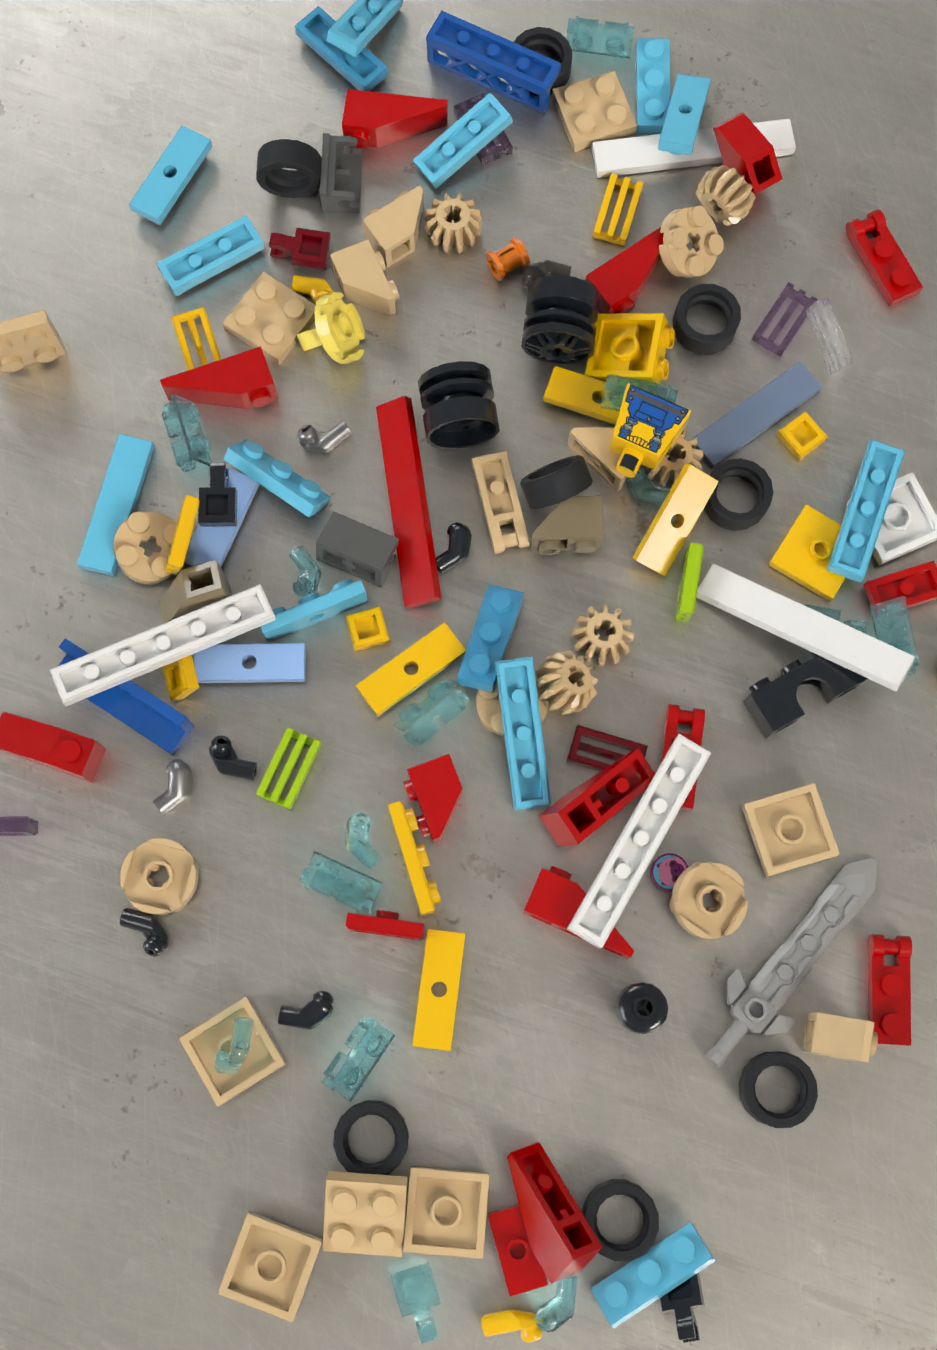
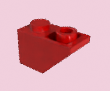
M740 113L713 128L724 165L729 169L735 168L740 176H744V180L752 185L751 191L754 194L783 179L772 144L745 113Z
M450 754L407 769L409 780L403 781L410 802L418 801L422 814L416 816L423 838L431 836L433 844L441 842L462 796V786Z

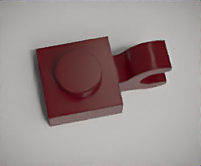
M296 228L295 237L281 233H271L269 247L271 248L270 256L280 259L292 256L291 260L294 266L326 270L331 234L330 232Z

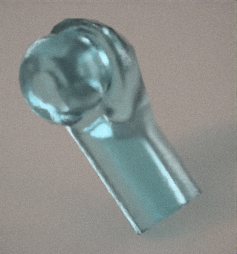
M642 466L639 467L635 477H626L627 486L638 502L662 505L670 491L669 488L655 487Z
M299 546L289 554V557L300 570L297 582L292 585L293 592L298 597L303 598L317 592L322 571L305 547Z
M359 812L347 821L345 846L363 865L371 870L382 856L369 845L370 817L365 813Z
M247 1017L234 1018L230 1052L220 1051L216 1055L215 1070L218 1073H228L231 1076L240 1071L250 1051L253 1019Z
M571 1275L558 1281L556 1295L539 1308L535 1316V1322L540 1330L553 1332L573 1317L575 1312L577 1276Z

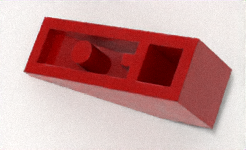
M347 89L342 130L343 136H351L358 139L356 148H379L445 127L448 124V100Z
M661 227L586 275L585 280L594 285L600 293L598 311L600 314L630 313L634 309L635 303L661 259L659 245L664 244V233H660Z
M261 346L160 379L169 401L247 409L250 407H264L272 400L278 398Z
M4 711L0 717L1 751L93 783L106 752V748L100 743L65 729Z
M639 748L635 749L564 795L541 813L539 818L559 847L580 844L644 792L655 773Z
M551 866L549 871L542 868L523 914L582 939L567 930V927L585 898L586 893L578 883L570 880L572 874L554 866ZM615 927L602 949L625 959L631 958L634 952L633 948Z
M540 1142L510 1152L507 1160L530 1248L547 1278L553 1284L580 1272L603 1246Z

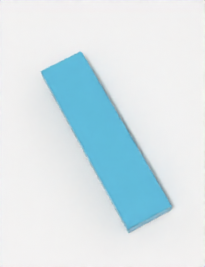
M122 434L118 435L77 562L79 568L110 576L115 575L118 563L113 551L114 537L119 526L135 512L155 448L152 441Z
M873 439L869 441L826 571L860 583L864 580L905 450Z
M533 657L494 661L513 808L517 810L551 805Z

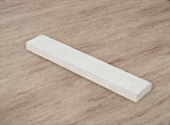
M790 118L753 123L772 144L776 157L794 154L796 145ZM713 128L698 130L692 155H674L670 152L658 150L661 134L592 143V154L597 178L610 177L611 173L620 176L724 162Z
M712 565L698 587L696 598L897 692L914 662L915 656L718 565Z
M261 584L50 669L62 703L68 706L276 619Z
M681 734L676 736L567 930L599 949L604 946L710 757V751Z

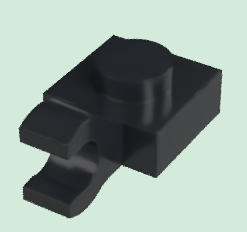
M210 463V487L199 488L198 523L201 527L237 526L238 491L236 487H228L229 470L226 469L225 463Z
M698 1272L660 1298L664 1313L675 1312L679 1340H683V1343L700 1341L699 1329L693 1309L705 1307Z

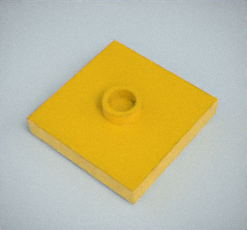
M806 504L768 565L830 602L845 580L843 576L826 571L841 524Z

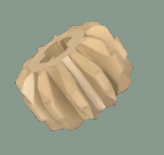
M722 164L719 167H714L701 178L702 181L697 185L698 190L695 194L700 200L699 205L704 207L707 213L714 217L715 222L721 221L724 225L730 226L732 223L737 224L747 216L756 197L751 191L752 185L744 180V176H740L735 168L729 169L726 165Z
M446 192L443 202L434 198L432 209H427L425 213V233L428 237H431V243L434 247L443 244L445 253L451 247H455L461 253L463 244L473 247L475 237H479L481 234V212L475 209L473 199L463 202L461 192L456 199H451Z
M685 430L656 469L642 465L644 469L650 470L648 474L649 481L657 478L661 479L659 483L661 489L666 487L667 482H670L673 486L685 463L691 464L699 470L702 469V464L699 461L703 458V450L695 449L698 443L697 438L688 441L685 439ZM670 456L677 458L675 463L669 461Z
M607 603L602 605L600 613L593 606L588 607L587 616L578 615L576 623L579 627L572 630V637L579 639L575 643V650L583 651L587 649L584 660L589 662L593 655L597 656L598 666H604L606 656L613 664L618 663L620 660L619 653L628 655L631 648L627 643L632 642L635 638L634 633L627 631L631 627V619L619 620L622 614L621 608H617L613 614L608 613L609 606ZM600 629L607 631L606 636L609 635L607 641L599 639L600 634L598 632Z
M571 650L562 653L558 652L557 654L553 653L535 671L538 677L536 687L542 691L539 699H546L549 710L558 709L561 715L583 710L593 697L597 695L594 686L598 680L591 676L590 673L593 666H586L583 655L574 656Z

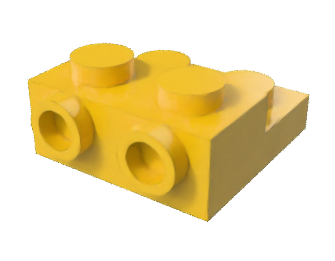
M664 313L598 314L597 322L595 323L597 329L594 339V353L588 359L585 375L608 383H622L624 388L629 383L643 390H659L660 380H667L669 374V363L665 359L666 349H672L675 342L674 328L670 327Z

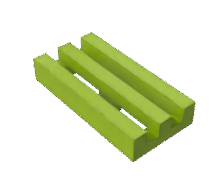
M690 542L685 552L675 621L687 623L694 614L704 550L703 544Z
M287 727L256 795L291 811L322 745L321 741L312 739L303 733H298L294 729ZM292 739L296 740L297 742L290 754V757L282 771V774L274 788L273 793H269L268 790L292 742ZM304 745H307L310 749L285 800L280 796Z

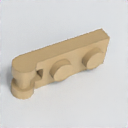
M507 451L472 458V466L494 554L505 552V548L518 546L519 549L529 547V537ZM512 523L514 532L502 534L500 526Z

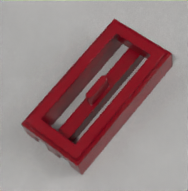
M577 725L566 762L601 772L611 764L576 754L577 750L613 761H618L625 756L580 742L581 736L630 751L639 748L644 757L648 745Z

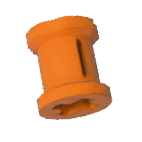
M517 237L511 239L510 244L496 252L489 251L485 254V259L491 273L500 281L505 278V274L517 267L522 266L525 268L530 265L528 252Z

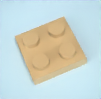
M615 71L552 89L553 102L574 153L591 148L593 142L621 139L636 134L638 126Z
M263 271L222 324L226 331L252 348L261 346L264 356L280 365L299 341L297 334L308 330L315 321L314 311L316 305Z
M45 310L0 322V372H15L23 366L37 362H51L58 356L66 355L64 342Z
M815 783L752 801L741 806L766 878L840 855Z
M248 996L179 1038L217 1107H220L287 1064Z
M411 1166L403 1252L483 1259L490 1174Z
M328 1171L325 1189L322 1251L402 1257L408 1177Z
M249 1211L217 1294L293 1323L323 1239Z

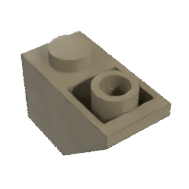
M601 495L576 496L560 502L532 532L530 551H539L542 555H554L560 553L561 550L575 549L577 553L594 552L596 548H601L605 537Z
M217 560L180 571L159 600L162 624L232 596L230 584Z

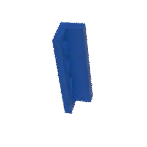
M441 10L426 36L427 61L545 114L549 107L550 89L561 72V63ZM438 50L445 53L447 56L438 53ZM498 77L504 79L507 83L501 81ZM529 91L540 95V97H536L530 94Z
M65 638L59 648L66 655L58 666L89 653ZM130 680L85 698L172 756L175 755L194 728L193 723L186 716Z

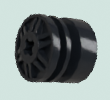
M553 275L534 280L528 286L525 314L527 318L524 319V332L521 344L525 353L537 360L554 364H576L586 361L593 356L594 339L597 329L594 323L597 322L600 293L597 288L588 281L573 276Z
M457 361L433 367L421 375L418 380L422 409L425 410L423 421L427 443L442 449H463L486 443L500 431L496 404L491 401L494 398L491 372L488 367L471 361Z

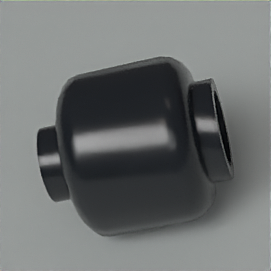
M641 982L631 984L621 991L616 1000L615 1010L617 1019L624 1028L633 1033L647 1034L653 1033L662 1027L667 1019L668 1004L666 997L659 988L653 984ZM644 1000L642 1006L637 1007L638 1003ZM648 1003H649L650 1011H648V1009L646 1008ZM642 1010L646 1016H642L638 1011Z

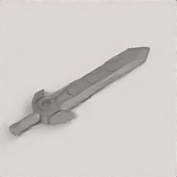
M871 857L845 864L816 900V904L784 944L778 947L749 983L747 990H745L746 985L739 969H735L727 979V1005L731 1006L729 1009L730 1014L735 1021L717 1044L705 1054L706 1058L715 1066L722 1067L726 1062L725 1058L747 1031L756 1034L762 1032L763 1036L786 1033L795 1024L796 1018L782 1015L775 1016V1014L807 977L812 966L840 931L849 924L876 890V858Z

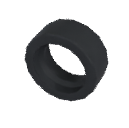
M535 27L525 30L516 37L514 43L533 51H547L560 60L561 72L550 89V95H552V89L566 85L570 78L572 49L569 41L560 32L551 28ZM529 91L530 94L540 97V95Z
M290 139L272 140L263 144L258 150L256 181L261 188L270 194L280 197L301 198L309 196L320 187L322 157L315 148L304 142ZM282 168H290V169H296V170H285V169H282Z
M699 284L689 288L680 297L672 321L675 336L678 342L687 350L697 354H714L724 350L733 341L741 321V307L736 297L726 288L716 284ZM697 304H709L717 307L724 313L727 324L720 333L704 335L696 332L689 326L686 320L687 312L692 306Z
M576 455L560 459L533 471L521 480L520 485L529 507L540 509L576 496L590 487L593 480L584 457Z
M742 458L726 460L714 468L709 476L719 482L704 507L710 520L722 528L733 531L745 530L757 524L769 509L774 494L772 480L765 469L753 461ZM736 476L744 478L753 484L758 492V500L754 508L746 513H736L722 506L717 499L716 492L718 485L723 479Z
M781 1051L764 1052L753 1057L743 1068L739 1080V1095L745 1110L756 1121L774 1128H792L804 1122L813 1112L818 1098L817 1081L810 1067L799 1057ZM770 1066H783L790 1069L800 1083L801 1094L798 1103L785 1113H773L766 1110L756 1097L755 1084L757 1078L764 1069Z
M366 1100L353 1105L340 1117L334 1130L333 1147L337 1160L347 1172L389 1175L401 1164L408 1149L409 1131L405 1119L395 1107L383 1101ZM367 1115H378L386 1119L392 1126L395 1135L394 1147L391 1153L383 1161L377 1163H364L358 1160L351 1152L348 1144L349 1131L352 1125L359 1118Z
M610 1179L598 1184L586 1197L582 1213L603 1246L598 1252L600 1255L613 1261H631L643 1256L654 1244L659 1231V1213L653 1199L639 1185L626 1179ZM614 1195H625L634 1199L643 1213V1226L640 1234L627 1244H614L607 1241L600 1234L597 1226V1213L600 1205L607 1198Z

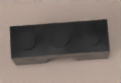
M812 652L813 659L804 664H801L799 659L788 664L780 670L782 676L770 681L768 677H765L750 686L749 690L751 693L743 702L767 739L797 722L805 715L797 701L796 693L798 687L811 686L817 689L827 704L859 687L868 678Z

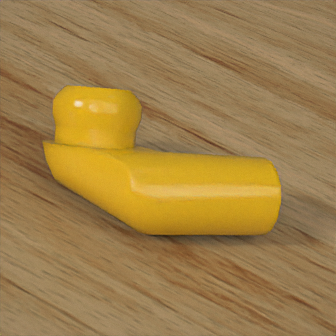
M299 275L293 276L292 290L296 293L309 295L315 304L322 296L334 292L324 279Z
M510 1309L483 1315L481 1318L482 1330L486 1337L520 1330L521 1339L529 1343L539 1340L543 1333L540 1327L542 1321L534 1312Z

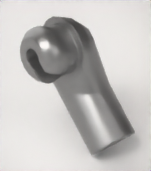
M342 420L327 432L316 431L311 425L302 426L298 431L300 445L304 449L324 453L332 451L352 435L350 428Z
M180 759L172 760L167 765L168 790L153 801L164 816L184 801L191 793L192 771L190 766Z

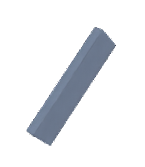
M799 361L692 439L697 438L698 441L695 449L703 450L702 459L711 469H714L819 393L822 386Z

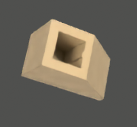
M420 185L410 191L401 192L394 201L382 208L373 209L366 218L362 219L364 238L369 240L374 251L379 250L381 252L386 268L415 251L424 212V193Z
M368 239L330 254L332 270L345 300L389 316L397 314L395 300L399 299L397 287L393 279H386L383 272L386 270V265L379 250L373 251Z
M819 1012L808 1013L803 1051L846 1061L869 1063V1057L875 1054L878 1043L877 1032L873 1031L874 1022Z

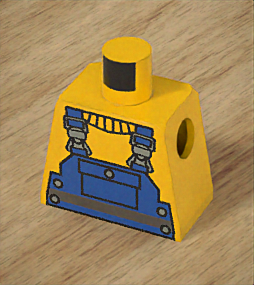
M628 383L609 448L621 455L615 467L616 471L626 477L633 478L641 464L651 469H656L684 431L691 410Z

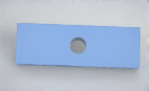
M226 467L229 470L228 487H236L238 491L237 526L201 527L198 525L188 546L184 566L190 568L217 560L220 567H222L260 485L243 473Z
M305 643L217 644L194 654L198 683L305 682L306 646ZM248 661H257L255 667L251 669L245 668Z

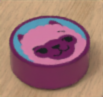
M663 854L651 865V881L659 890L672 892L677 878L688 868V865L677 854Z

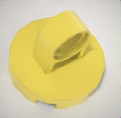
M333 292L322 296L316 302L314 311L316 327L297 334L303 351L323 345L325 351L334 361L339 364H348L359 360L363 356L364 349H359V341L365 339V332L361 318L352 302L345 304L342 300L344 295L340 292Z

